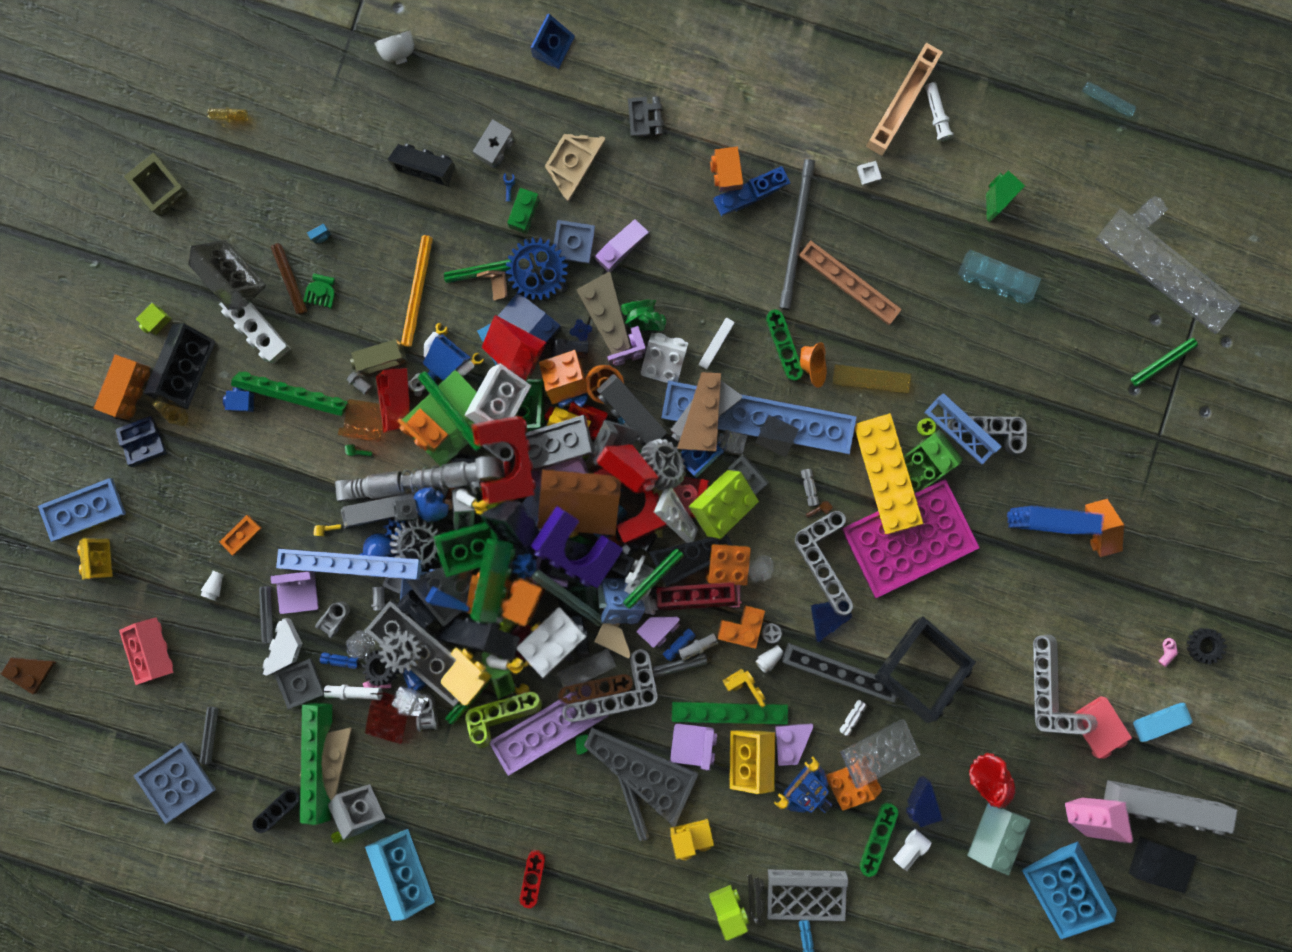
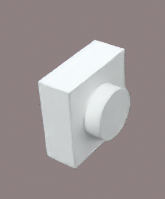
M876 161L857 167L862 186L882 179Z

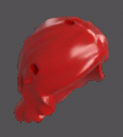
M990 753L979 755L978 759L973 760L969 770L970 783L987 800L990 806L997 807L998 809L1006 808L1014 799L1016 787L1011 773L1007 770L1005 761Z

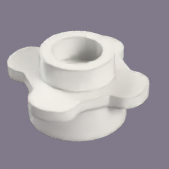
M417 373L411 381H408V388H411L416 396H421L422 392L426 389L418 379L420 373Z

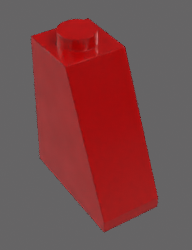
M633 445L606 446L596 460L599 465L636 493L651 491L659 478Z

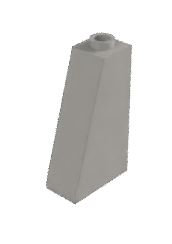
M722 381L720 383L718 417L733 407L743 397ZM692 401L670 431L673 433L671 437L678 442L680 441Z
M413 493L344 506L341 509L344 529L395 518L393 502L414 499Z

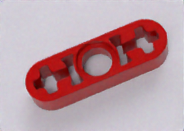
M533 850L527 858L520 894V903L524 908L534 907L538 900L545 863V855L539 850ZM535 855H538V859H540L541 861L537 863V867L535 870L532 869L534 861L531 860V858H534ZM535 874L538 877V882L530 884L527 881V876ZM529 889H537L536 891L532 890L531 898L534 900L527 903L524 897H527Z

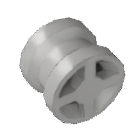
M768 623L763 626L761 634L765 641L776 643L780 640L782 632L779 626L774 623Z

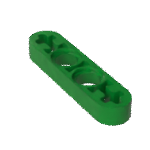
M771 310L766 316V323L783 371L788 380L797 381L802 376L803 369L800 366L786 321L781 311ZM772 314L780 317L777 320L778 326L783 325V327L777 328L774 331L773 328L776 327L774 321H770ZM779 331L784 332L786 340L778 341L776 333ZM783 350H791L793 353L792 358L788 360L783 358ZM794 360L796 361V363H793L792 365L795 370L798 369L799 371L796 374L797 377H794V375L789 374V372L791 371V366L788 365L786 367L785 363H791Z
M887 802L881 805L862 855L859 867L861 872L867 877H872L878 872L897 820L898 809L892 803ZM889 807H891V810L893 811V815L889 814L887 818L890 824L886 823L885 821H880L881 818L885 820L886 813L884 812V810H888ZM880 825L887 827L885 835L877 834V828ZM875 843L881 847L880 852L877 854H873L870 851L871 845ZM867 855H870L873 858H877V860L872 859L871 865L874 868L869 869L867 872L864 865L869 864L871 859Z

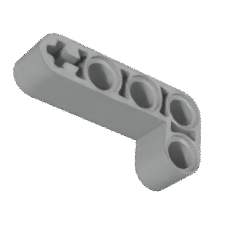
M969 416L974 422L978 421L981 424V428L987 434L1004 435L1005 450L1009 454L1022 453L1026 449L1027 425L1023 418ZM951 419L948 422V428L950 430H958V427L954 426L958 422L955 419ZM994 421L1000 424L999 431L993 429ZM1013 421L1019 424L1018 431L1013 430ZM961 432L962 435H971L969 432ZM1014 440L1019 443L1018 450H1014L1012 447Z

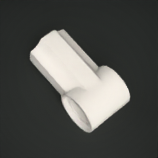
M914 829L907 836L905 845L893 860L907 871L919 855L922 856L931 846V841Z

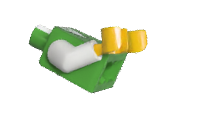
M486 652L482 653L481 663L491 675L488 681L498 699L510 693L513 694L515 692L517 695L530 691L529 686L522 683L517 688L513 683L511 672L517 674L522 670L524 666L521 665V659L515 658L510 663L508 660H503L501 656H494Z

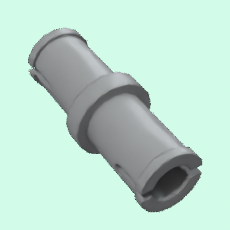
M712 633L699 641L697 639L694 640L693 644L678 651L682 660L686 661V659L698 653L699 655L703 654L704 650L718 645V642Z

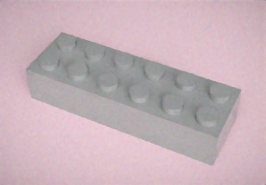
M395 600L389 601L366 628L365 632L379 644H385L386 642L383 638H390V632H394L396 635L397 630H401L402 634L408 630V636L415 634L414 640L421 641L417 646L423 650L418 652L422 656L421 659H416L418 665L414 666L411 664V671L454 707L459 700L441 684V679L457 661L451 655L453 650L442 640L437 639V636L427 627L423 629L410 614L402 613ZM400 638L393 640L390 644H398ZM408 642L410 649L413 650L411 643ZM402 646L401 648L397 649V651L399 652V656L405 654V652L402 651ZM404 658L403 661H402V663H403V664H406V663H408L411 659H410V658H409V659H408V658Z
M1107 780L1104 800L1125 802L1127 814H1133L1137 818L1147 819L1149 817L1161 823L1169 821L1181 827L1189 825L1197 830L1206 831L1208 829L1220 835H1225V832L1233 833L1237 810L1223 803Z

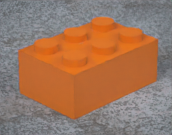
M115 354L94 409L114 417L130 420L136 412L135 405L137 400L143 394L144 382L150 376V367Z

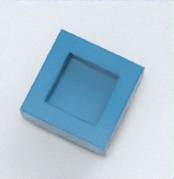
M322 224L307 232V234L314 243H322L328 239L331 232L325 224Z

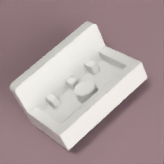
M642 555L639 561H634L630 569L633 573L629 572L625 580L627 586L624 591L629 594L654 571L653 568L643 564L646 558L644 555ZM651 589L641 598V600L646 601Z

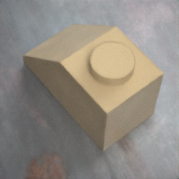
M603 623L594 642L629 659L631 653L623 629L619 627L620 623Z

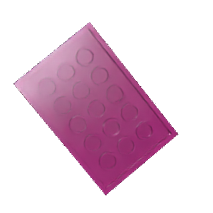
M946 479L914 493L923 525L885 535L880 514L877 511L841 529L875 598L979 549Z

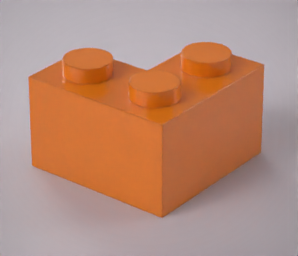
M738 146L715 149L714 156H711L710 162L711 173H715V187H719V192L742 189L743 179Z
M1108 499L1086 504L1085 512L1103 514L1102 534H1092L1093 537L1090 541L1092 549L1097 551L1100 557L1122 552L1124 524Z
M745 605L740 624L721 619L717 639L756 649L765 610Z

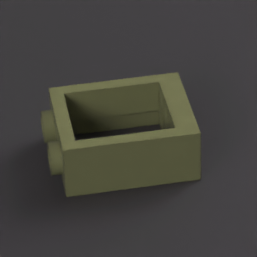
M155 153L149 155L123 176L151 211L158 216L168 212L171 205L175 202H180L185 197V194L188 193ZM160 168L175 187L156 203H153L138 184Z
M396 339L352 352L353 358L350 359L353 370L364 376L408 363L404 347Z

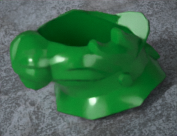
M646 299L621 305L620 311L626 315L625 325L628 324L629 328L638 326L639 330L663 331L666 325V318L663 314L655 312L656 300Z

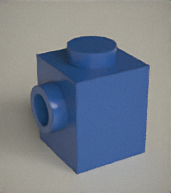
M233 388V391H226V395L223 397V406L225 410L230 412L253 413L254 393L244 391L241 388Z

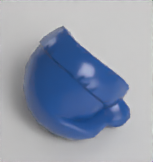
M377 533L365 540L363 553L359 555L394 558L396 554H392L391 550L396 547L390 546V542H394L392 538Z

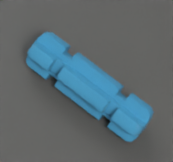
M800 920L799 928L801 930L803 949H805L803 951L814 952L811 930H809L811 929L809 920Z

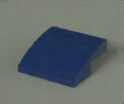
M148 416L115 429L119 445L124 449L126 461L130 467L167 454L153 416Z

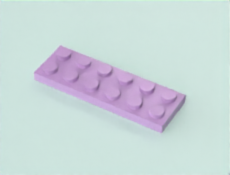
M589 686L582 687L581 693L583 696H590L591 689ZM577 689L575 692H571L564 698H567L568 701H570L569 697L577 695ZM558 700L492 739L490 746L507 775H510L609 715L570 722L562 716V710L568 704H563ZM589 703L586 706V712L593 714L595 712V705ZM570 707L567 710V716L574 718L576 716V709Z

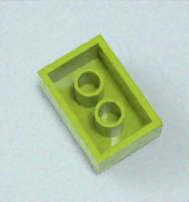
M727 470L688 507L707 536L721 539L759 501L740 471Z

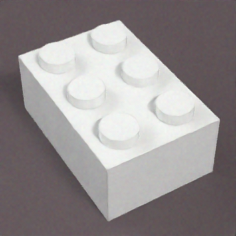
M498 364L489 370L464 416L474 423L514 417L531 385L502 364Z

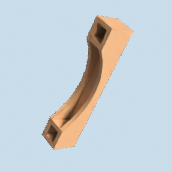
M928 43L925 44L866 146L867 148L883 156L943 53L942 51Z

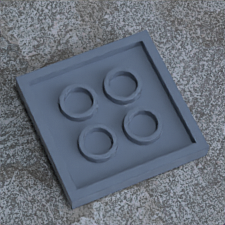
M185 742L180 743L133 775L165 824L216 790Z

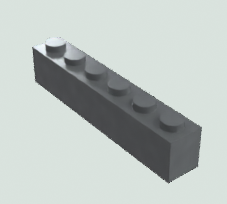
M787 644L782 662L895 703L896 696L874 678L875 674L799 646Z

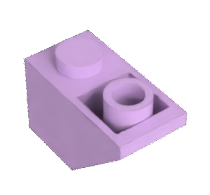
M677 616L649 617L637 630V633L653 648L656 645L660 647L666 640L664 636L669 631L673 633L680 626L678 623L680 619Z

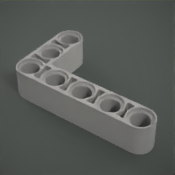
M834 511L799 531L795 536L794 543L835 612L840 616H846L852 611V601L817 545L818 542L843 528L846 520L845 515L840 511ZM833 517H839L842 523L840 525H834L831 522V519ZM817 526H822L825 529V533L818 535L814 529ZM806 536L809 542L802 545L798 542V538ZM815 552L818 554L819 559L817 561H810L808 554ZM826 569L829 576L821 578L818 575V570ZM831 585L837 586L839 589L838 594H830L828 587ZM846 602L849 606L848 611H840L838 604Z
M1049 634L1036 637L1033 643L1035 724L1037 728L1045 732L1073 734L1093 732L1098 725L1093 715L1059 712L1057 640ZM1044 639L1048 642L1047 648L1043 646ZM1044 658L1049 663L1047 668L1043 665ZM1044 678L1049 681L1048 687L1044 685ZM1045 697L1050 703L1048 707L1044 703ZM1045 717L1050 720L1049 726L1045 724ZM1064 718L1069 721V727L1064 725ZM1084 719L1089 724L1088 729L1083 726Z
M636 650L631 653L630 664L636 690L568 704L562 710L563 718L567 721L575 722L653 705L657 701V691L649 654L645 650ZM637 653H641L644 656V661L641 664H638L635 660ZM642 672H645L648 676V680L645 683L639 680V675ZM646 691H649L652 695L649 702L643 700V694ZM627 695L633 698L631 706H626L624 703V698ZM608 699L614 702L612 710H607L605 707V702ZM589 703L595 705V712L593 714L586 712V706ZM570 707L576 709V716L574 718L567 716V710Z

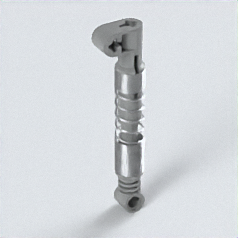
M481 457L475 459L476 463L456 462L443 464L441 468L436 465L431 469L423 467L422 470L414 468L412 473L406 469L403 473L399 470L368 475L364 479L340 480L335 482L337 501L356 500V498L365 497L377 499L405 495L409 488L415 493L416 487L419 490L432 487L435 490L436 487L444 489L445 486L449 488L467 486L472 481L503 478L505 474L504 464L497 457ZM407 471L410 475H404V472Z

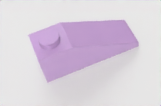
M634 219L595 256L596 261L606 271L611 273L649 232Z

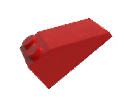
M495 315L481 348L498 364H502L526 381L533 374L546 342Z

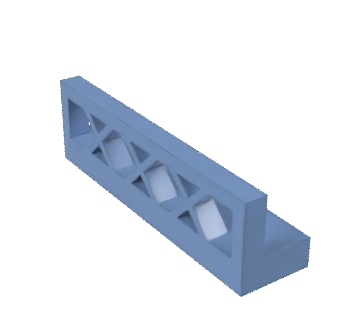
M945 394L940 395L924 412L981 465L1002 447ZM937 404L943 408L944 417H936L931 412ZM947 419H955L958 422V430H950L947 426ZM961 432H969L972 435V443H964ZM976 445H983L988 450L983 458L976 454Z

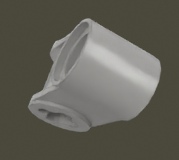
M507 442L483 445L487 451L502 461L511 463L515 460L514 450ZM505 449H510V457L504 459L502 452Z
M344 601L332 604L317 622L315 628H320L328 634L330 639L333 638L350 613L349 605ZM337 606L342 607V615H338L336 613Z
M424 693L415 702L417 731L422 732L423 729L431 728L438 730L435 698L430 693ZM421 699H427L430 703V706L423 707L421 705Z

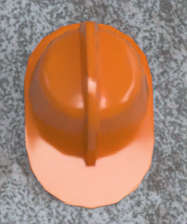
M822 342L817 343L815 346H804L801 348L800 366L810 374L811 382L816 388L823 386L827 375L825 346Z

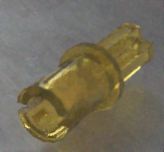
M226 107V109H208L207 114L210 120H226L227 122L247 121V109H230L229 107Z

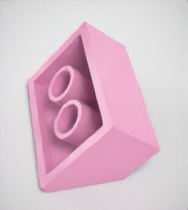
M1079 798L1065 803L1068 822L1086 837L1127 843L1133 842L1125 802Z

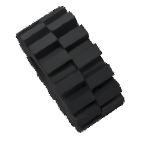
M1200 628L1198 631L1194 630L1192 632L1193 635L1188 637L1190 641L1186 642V644H1189V647L1186 648L1187 651L1191 652L1189 653L1190 657H1194L1195 661L1201 663H1217L1218 659L1221 660L1223 658L1221 655L1226 654V651H1223L1224 648H1227V645L1223 644L1226 641L1225 638H1221L1222 634L1213 629ZM1206 638L1210 639L1213 643V649L1209 653H1203L1200 649L1201 641Z
M383 650L372 651V653L367 655L369 658L364 659L366 664H362V668H366L365 671H362L363 674H367L365 679L370 680L369 683L390 684L398 678L396 674H400L399 670L392 672V666L387 668L383 675L378 674L376 669L377 663L384 658L378 652ZM388 652L390 659L393 660L391 653Z

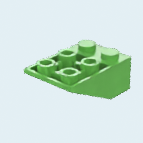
M940 429L903 456L914 493L934 483L958 466L963 460Z

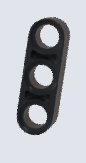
M298 786L290 787L253 820L252 826L254 831L265 833L300 802L301 788ZM289 792L296 794L295 801L290 799ZM275 805H279L281 807V814L275 811ZM261 818L267 821V827L261 825Z

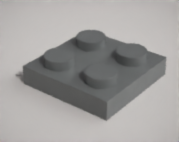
M312 658L274 673L288 709L322 696L325 693Z

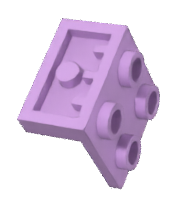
M638 326L631 328V334H629L632 349L608 356L610 365L619 366L624 364L627 359L632 358V361L643 358L646 348Z
M315 571L271 576V584H277L280 614L317 610L319 608Z

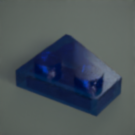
M830 602L810 605L816 642L822 641L823 638L852 618L851 612L846 616L838 615ZM846 602L838 604L840 611H848L849 606Z

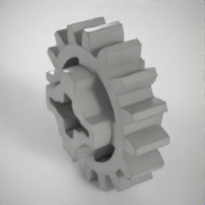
M397 630L396 635L394 632H390V638H383L386 643L379 645L383 648V651L378 652V654L384 656L380 661L387 662L386 669L392 666V672H396L399 668L400 673H403L405 667L408 671L412 670L411 664L417 666L416 659L422 658L418 652L423 649L417 646L421 641L414 640L415 634L408 636V630L404 634H402L401 630ZM400 638L398 644H390L393 640ZM408 642L411 643L413 650L410 649ZM402 646V651H404L405 654L399 656V652L397 651V649L401 648ZM388 652L391 653L393 660L390 659ZM404 658L411 659L408 663L401 664Z

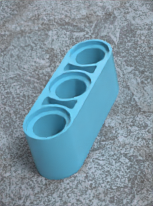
M1179 703L1137 719L1133 722L1140 742H1145L1187 726L1193 721L1186 704Z

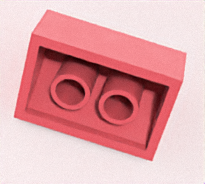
M157 617L134 623L119 630L135 685L174 673L172 660L167 653V643L163 640L162 627Z

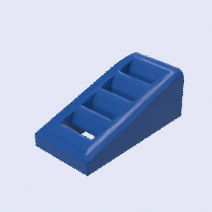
M432 587L425 598V601L437 606L461 611H468L470 609L464 602L436 587Z

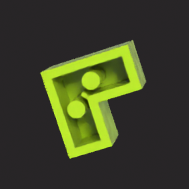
M731 885L710 893V900L726 941L748 932L747 925L750 923L744 907L741 909L739 907L738 901H741L737 889L733 890Z

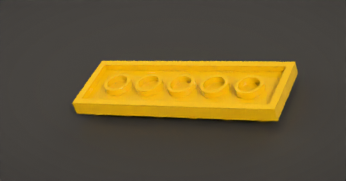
M891 413L856 423L854 427L885 535L923 525Z

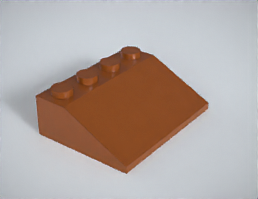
M542 469L537 527L542 529L558 506L579 521L572 532L615 535L621 481L615 476Z

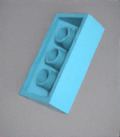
M408 829L382 838L365 847L392 921L406 919L435 903Z

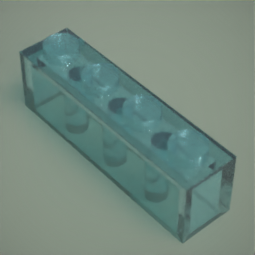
M972 250L965 254L958 275L962 276V279L965 281H975L980 283L979 286L982 288L995 289L998 294L1012 296L1015 298V301L1023 304L1033 300L1041 281L1039 277Z

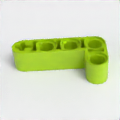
M527 692L470 709L466 714V722L471 741L479 748L487 747L491 741L490 726L539 712L542 708L541 699L535 692ZM512 705H518L514 712L509 711ZM494 710H499V714L496 717H491V713ZM476 715H480V720L473 723V718ZM483 733L484 738L481 741H476L477 736Z

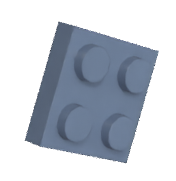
M557 220L554 244L556 243L555 250L562 249L559 255L566 256L564 261L590 263L595 225Z

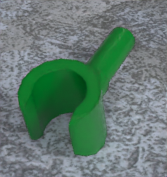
M355 444L345 445V453L348 456H372L371 451L356 450Z

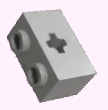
M492 119L473 150L474 156L495 168L497 164L499 165L504 158L503 153L506 148L509 149L514 142L512 131ZM498 142V146H493L492 148L491 144H496Z

